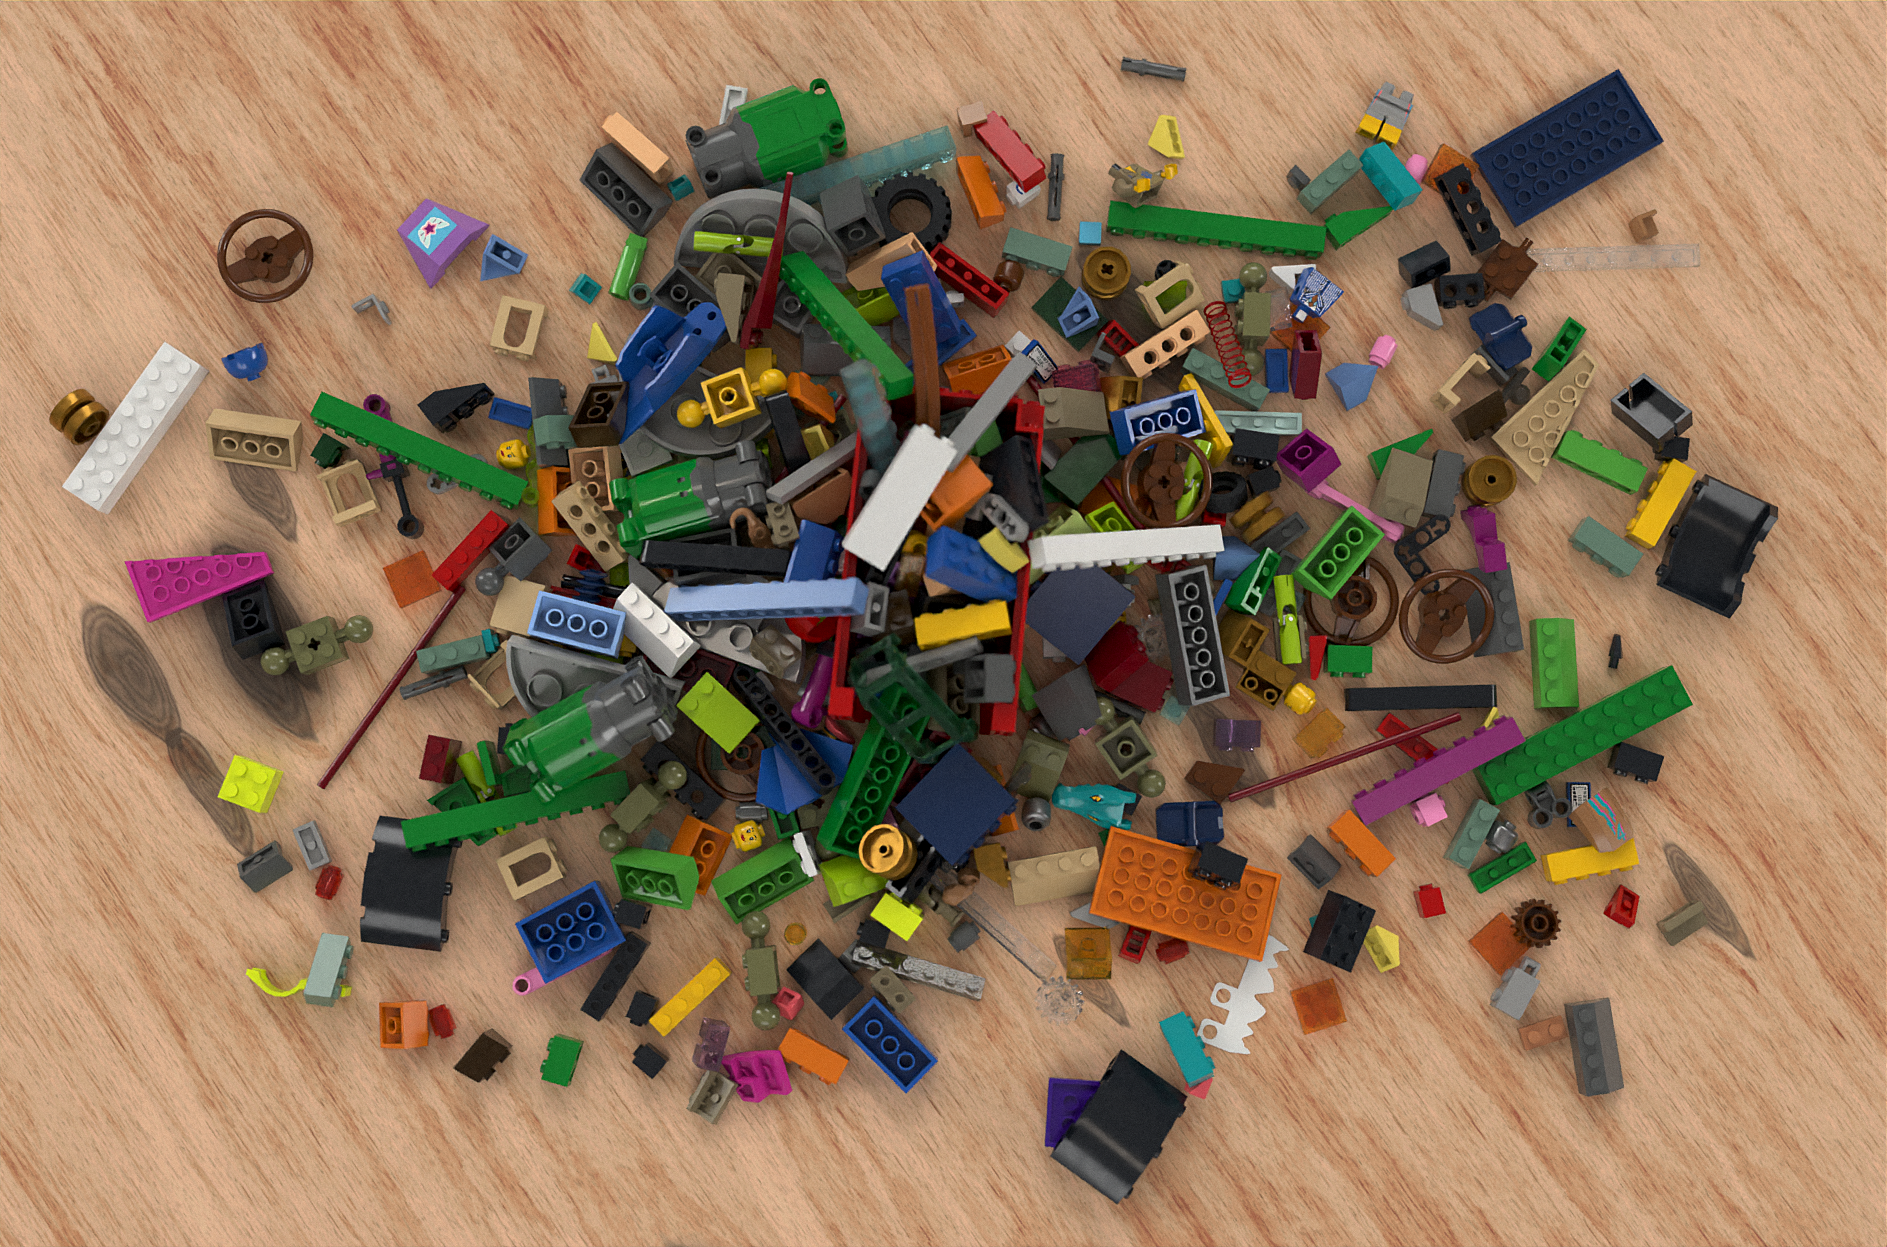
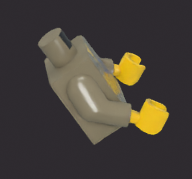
M1134 163L1125 168L1113 164L1108 174L1115 178L1112 190L1131 206L1137 208L1157 198L1165 178H1174L1178 174L1177 164L1165 165V172L1159 170L1153 173Z

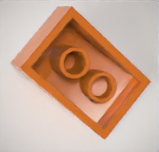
M802 371L800 373L791 372L787 378L786 391L789 394L792 405L813 419L834 423L836 420L833 397L827 394L829 390L820 384L815 385L810 382L812 378Z

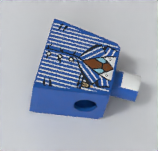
M1313 267L1304 268L1290 297V301L1298 307L1292 315L1293 319L1303 323L1308 315L1312 318L1321 317L1344 291Z

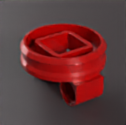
M827 616L818 626L816 625L821 621L819 617L784 618L789 629L797 637L808 642L818 643L826 641L837 632L838 616Z

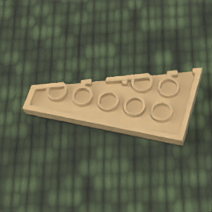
M1585 349L1489 438L1534 486L1538 484L1542 472L1548 465L1554 449L1560 442L1575 409L1578 407L1586 388H1588L1599 367V363Z

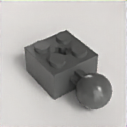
M519 517L488 548L500 563L495 568H485L477 574L475 584L478 591L486 596L498 594L504 586V576L508 572H511L521 582L531 574L532 570L540 562L548 557L552 549Z

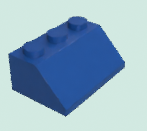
M802 520L798 532L800 538L795 542L784 583L791 580L809 582L810 579L828 581V579L834 578L838 572L839 560L845 549L842 545L845 538L835 530L808 520Z

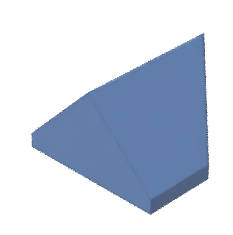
M492 234L483 252L480 281L520 274L528 254Z
M1080 286L1062 315L1058 317L1066 338L1096 326L1099 320L1090 297Z
M1343 363L1325 373L1346 411L1367 400L1378 366Z
M1222 536L1225 551L1216 553V557L1213 558V580H1224L1225 578L1236 580L1260 554L1235 536Z

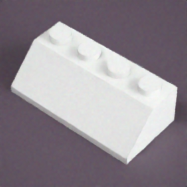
M631 583L617 598L613 609L626 612L624 634L669 678H672L701 647L683 627L664 613V609L636 584Z

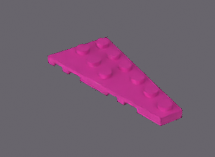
M266 552L124 561L146 620L149 623L274 573Z

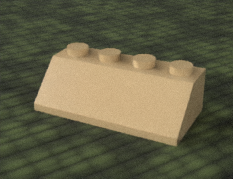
M216 408L206 421L210 459L289 471L298 470L303 443L301 421Z
M1096 846L1007 862L1011 875L1015 906L1094 892L1100 870Z

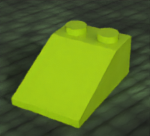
M708 672L676 705L729 754L760 722L754 714Z

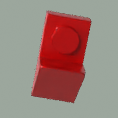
M1620 884L1603 914L1630 929L1635 924L1640 896Z

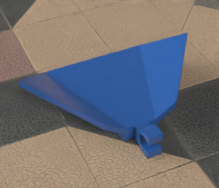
M800 728L803 735L835 774L836 781L833 788L841 784L848 770L853 745ZM769 733L775 746L762 750L756 803L788 815L823 795L815 792ZM799 744L792 745L794 750L800 751L803 749ZM812 761L805 762L806 766L809 768L816 767L815 763ZM827 779L819 780L824 786L830 785Z

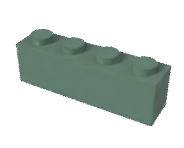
M1192 348L1180 370L1184 375L1192 373L1197 382L1250 411L1257 412L1270 389L1254 380H1251L1248 385L1241 388L1230 387L1223 364L1195 348ZM1239 375V376L1235 377V379H1236V378H1241V377H1243L1244 375ZM1245 377L1241 380H1232L1231 384H1242L1246 382L1249 378Z

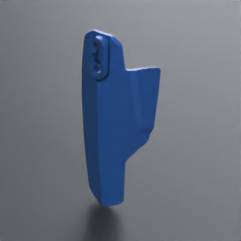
M704 302L699 304L686 317H681L669 309L655 305L621 350L615 366L622 381H629L630 388L625 431L619 444L626 441L674 394L719 341L727 327L721 310L713 303Z

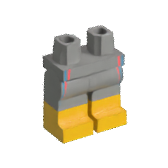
M1385 82L1380 90L1376 91L1355 133L1373 141L1382 121H1385L1375 142L1378 144L1385 142L1393 150L1412 110L1414 95L1408 91H1403L1400 98L1394 97L1392 93L1395 86Z

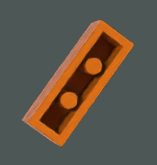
M1345 810L1327 827L1330 831L1329 837L1338 844L1340 842L1346 848L1344 850L1345 854L1352 860L1356 859L1361 864L1359 868L1368 877L1370 875L1378 877L1396 860L1351 810Z
M790 1026L778 1048L781 1051L783 1061L790 1064L793 1061L799 1064L800 1070L807 1074L813 1072L819 1075V1080L827 1085H831V1083L837 1084L850 1059Z

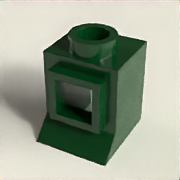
M323 433L310 456L316 459L315 464L326 469L328 466H336L343 455L342 451L351 448Z

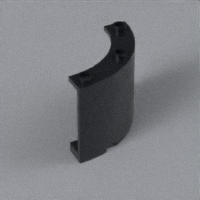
M1705 474L1701 481L1697 480L1692 487L1693 494L1687 502L1677 524H1673L1669 530L1668 536H1670L1662 561L1655 572V575L1658 576L1656 585L1730 619L1742 603L1745 583L1741 581L1743 574L1750 571L1756 557L1753 551L1758 541L1763 543L1777 521L1778 507Z
M379 816L372 840L375 841L373 853H368L363 879L361 906H365L364 917L360 918L361 942L441 952L444 943H448L449 940L447 904L448 896H451L453 890V883L450 881L457 850L462 847L463 841H458V838L449 839V844L436 847L435 843L426 845L424 850L413 852L412 848H406L401 821L409 819Z
M1122 1049L1109 1063L1099 1081L1101 1085L1095 1094H1091L1081 1110L1082 1114L1075 1123L1072 1122L1057 1141L1050 1155L1054 1160L1116 1204L1122 1198L1127 1199L1134 1189L1132 1186L1146 1169L1152 1158L1157 1159L1163 1150L1161 1145L1177 1117L1180 1118L1187 1107L1184 1104L1188 1097Z

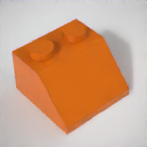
M427 1000L379 1002L380 1048L409 1049L428 1046Z

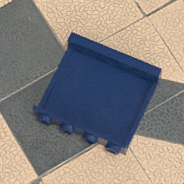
M1093 564L1094 567L1080 569V566L1077 565L1074 569L1061 570V567H1056L1057 569L1054 571L1044 572L1046 576L1041 582L1037 580L1030 588L1032 593L1027 599L1025 623L1077 665L1083 661L1136 597L1135 593L1125 588L1101 567L1099 568L1097 564Z
M957 743L895 808L952 866L958 864L962 865L969 859L970 855L968 853L974 847L978 849L986 841L984 837L989 831L993 833L1002 824L1000 820L1005 815L1010 816L1017 809L1015 804L1019 800L1014 798L968 752L963 743Z

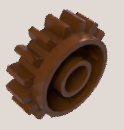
M1530 899L1529 902H1521V907H1515L1514 909L1518 914L1511 916V919L1515 920V924L1510 925V927L1517 930L1513 935L1521 937L1519 943L1527 942L1528 948L1534 946L1536 948H1543V945L1550 946V940H1557L1556 933L1561 932V929L1558 928L1561 922L1557 918L1558 911L1551 909L1552 904L1544 905V900L1536 901V899ZM1535 918L1539 922V927L1537 929L1533 924Z

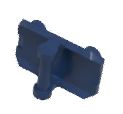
M1494 303L1469 317L1471 328L1479 336L1495 360V363L1504 371L1531 357L1532 344L1522 331V328L1527 326V320L1523 315H1519L1514 319L1506 306Z
M1215 801L1163 803L1156 808L1157 839L1183 847L1199 846L1206 841L1217 845L1224 839L1223 808Z

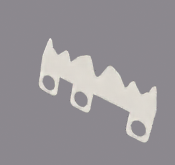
M1268 935L1262 962L1248 960L1238 989L1221 982L1215 985L1210 999L1211 1003L1229 1010L1225 1025L1210 1019H1204L1201 1022L1197 1037L1201 1036L1203 1042L1228 1052L1250 1054V1051L1244 1047L1242 1038L1253 1034L1252 1029L1247 1023L1257 1021L1266 1013L1265 1008L1256 1000L1255 995L1274 992L1273 979L1267 969L1278 967L1273 954L1289 950L1284 944ZM1227 989L1231 995L1230 1000L1226 1003L1219 1002L1216 998L1218 990ZM1206 1025L1216 1027L1217 1035L1215 1038L1207 1039L1204 1037L1203 1028Z

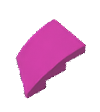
M780 1050L748 1051L725 1055L716 1059L718 1066L722 1064L730 1075L728 1078L739 1084L736 1091L742 1101L759 1103L770 1094L788 1095L793 1091Z

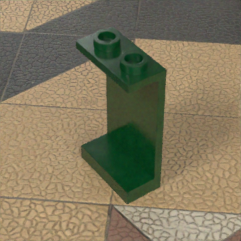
M1110 433L1083 436L1058 461L1055 467L1045 475L1042 486L1068 507L1078 511L1082 507L1086 496L1120 459L1124 461L1127 455L1119 454L1116 439Z

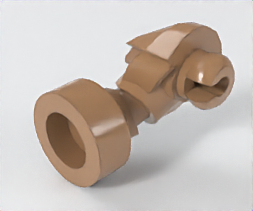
M964 868L958 871V884H949L943 889V902L955 906L972 895L975 886L980 883V872L977 869Z

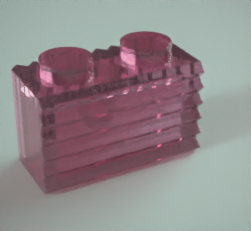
M1091 360L1080 361L1078 366L1070 367L1069 364L1060 365L1057 367L1058 370L1051 372L1054 388L1063 387L1096 392L1102 391L1098 365L1094 362L1091 363Z

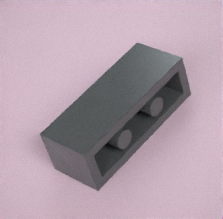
M1441 449L1433 453V464L1425 507L1421 516L1433 518L1438 514H1443L1449 519L1453 517L1456 505L1453 504L1454 497L1458 496L1461 484L1458 483L1459 476L1463 475L1466 463L1463 462L1464 455Z

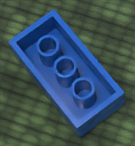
M923 250L883 266L881 280L909 331L904 288L927 283L930 288L936 344L960 334L961 321ZM915 293L916 303L918 305L917 293Z
M1196 389L1180 391L1110 412L1120 455L1129 454L1139 442L1155 434L1175 433L1188 438L1206 432ZM1155 444L1149 446V447L1146 448L1145 450L1154 448V445H1155Z
M946 526L941 527L927 538V578L986 603L992 600H1001V602L1005 601L1007 604L1017 597V571L1012 573L1001 566L989 555L979 541Z
M876 995L842 1028L905 1093L938 1062V1058Z

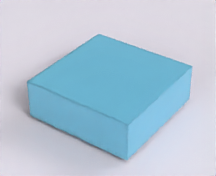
M1080 221L1079 245L1100 246L1102 222Z

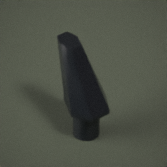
M1614 634L1609 652L1611 657L1608 665L1610 668L1617 669L1619 659L1623 658L1621 635Z

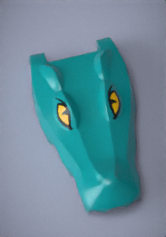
M1059 783L1055 787L1052 794V804L1054 807L1079 814L1106 829H1110L1111 826L1123 830L1131 829L1132 821L1122 819L1124 804L1135 802V793L1122 791L1108 784L1101 785L1099 783L1094 786L1079 784L1076 787L1064 786L1062 783Z

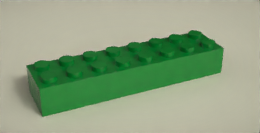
M900 680L886 684L817 836V840L826 850L860 859L859 847L861 840L867 831L881 824L938 701L927 689Z

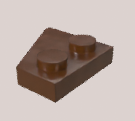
M1196 761L1184 779L1221 805L1245 770L1243 768Z

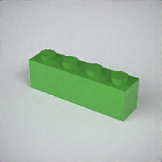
M1571 430L1563 434L1551 458L1629 495L1638 492L1648 470L1647 467L1642 466L1643 463L1641 461L1623 457V454L1618 450L1606 449L1602 447L1603 444L1599 441L1587 440L1578 431Z

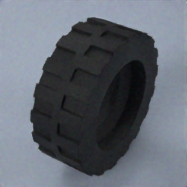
M1228 471L1212 474V492L1205 508L1207 512L1215 514L1231 513L1237 509L1239 510L1246 504L1248 500L1247 485L1242 475ZM1202 479V481H1201L1200 488H1199V492H1198L1199 500H1200V498H1201L1202 491H1203V483H1204V480H1203V479ZM1223 490H1229V491H1231V492L1226 493V494H1214V493H1216V492H1218V491H1223Z

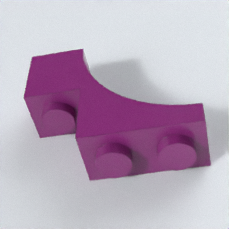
M1481 505L1467 506V510H1461V519L1466 523L1474 542L1479 569L1485 573L1506 570L1505 543L1498 540L1495 513L1481 507Z

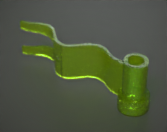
M532 424L528 430L527 439L529 446L536 452L535 445L530 441L534 433ZM536 457L526 466L525 473L530 487H526L521 494L523 502L529 508H535L540 499L539 491L533 487L529 477L530 470L537 465Z

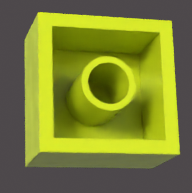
M234 755L218 797L258 813H267L284 771L245 756Z
M887 890L870 914L906 941L909 940L924 917L922 914L923 910L914 903L909 905L889 890Z

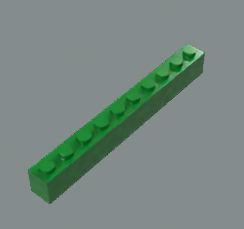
M1110 200L1106 232H1111L1110 234L1114 236L1129 234L1137 239L1153 237L1156 241H1166V239L1175 240L1178 244L1194 242L1202 247L1218 245L1220 249L1235 247L1240 248L1239 250L1243 252L1259 250L1267 255L1274 254L1275 252L1283 253L1285 257L1300 255L1308 260H1316L1324 253L1326 227L1144 204L1134 208L1128 202Z
M804 251L782 256L779 277L799 297L801 303L807 306L811 314L819 320L822 327L832 335L833 340L837 341L843 348V351L852 358L855 365L864 372L866 378L871 380L878 392L882 393L888 401L912 394L914 381L912 372Z
M321 391L310 413L311 419L314 421L313 424L322 429L331 428L340 437L347 438L349 436L356 439L355 442L363 447L370 445L384 456L390 454L397 457L396 460L402 464L409 465L411 463L418 466L417 469L425 474L432 472L439 475L438 478L446 483L455 482L459 484V488L467 492H471V490L480 493L479 496L485 500L491 501L494 499L500 502V506L508 510H512V508L519 509L529 488V482L325 392Z
M624 770L581 780L566 789L560 790L553 799L543 804L540 803L532 791L401 821L406 848H412L413 852L426 849V845L435 843L436 847L449 844V839L458 838V841L471 839V834L475 833L485 836L493 834V829L501 827L503 831L515 829L518 823L525 822V825L528 826L539 823L538 819L547 817L548 821L561 818V814L569 812L570 816L583 813V808L592 807V810L605 808V803L609 802L619 805L630 794Z

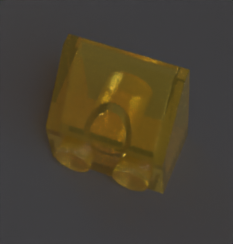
M1065 928L1066 980L1111 979L1112 952L1109 929Z

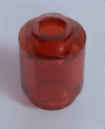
M329 865L328 868L323 867L315 886V895L323 899L332 900L333 896H336L344 878V874L341 873L342 869L333 865Z
M1177 938L1158 943V949H1155L1159 962L1163 961L1165 965L1183 959L1185 955L1190 954L1187 942Z
M445 1004L430 1009L428 1011L430 1015L428 1019L435 1037L440 1036L441 1039H445L454 1035L453 1030L457 1029L450 1009Z

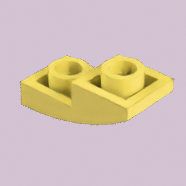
M995 528L979 540V543L989 555L1012 573L1029 562L1018 544L1010 545L998 528Z

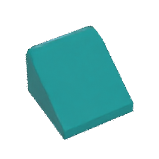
M581 273L569 291L590 305L602 289V286L586 274Z

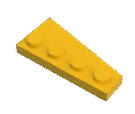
M1192 373L1184 375L1178 386L1179 392L1193 389L1197 391L1206 432L1198 435L1201 440L1213 444L1209 460L1214 469L1221 466L1233 443Z

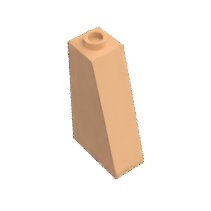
M618 112L614 115H609L604 120L602 126L604 133L658 186L675 172L670 158Z
M911 232L851 262L845 275L857 291L885 287L881 280L883 266L923 250L934 272L937 264L914 233Z

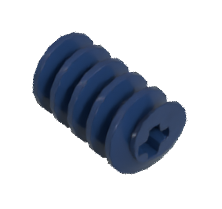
M594 569L579 571L584 576V579H577V582L582 587L574 588L580 594L579 596H572V599L591 604L599 603L601 598L598 595L603 593V589L599 586L606 584L602 578H606L608 575Z

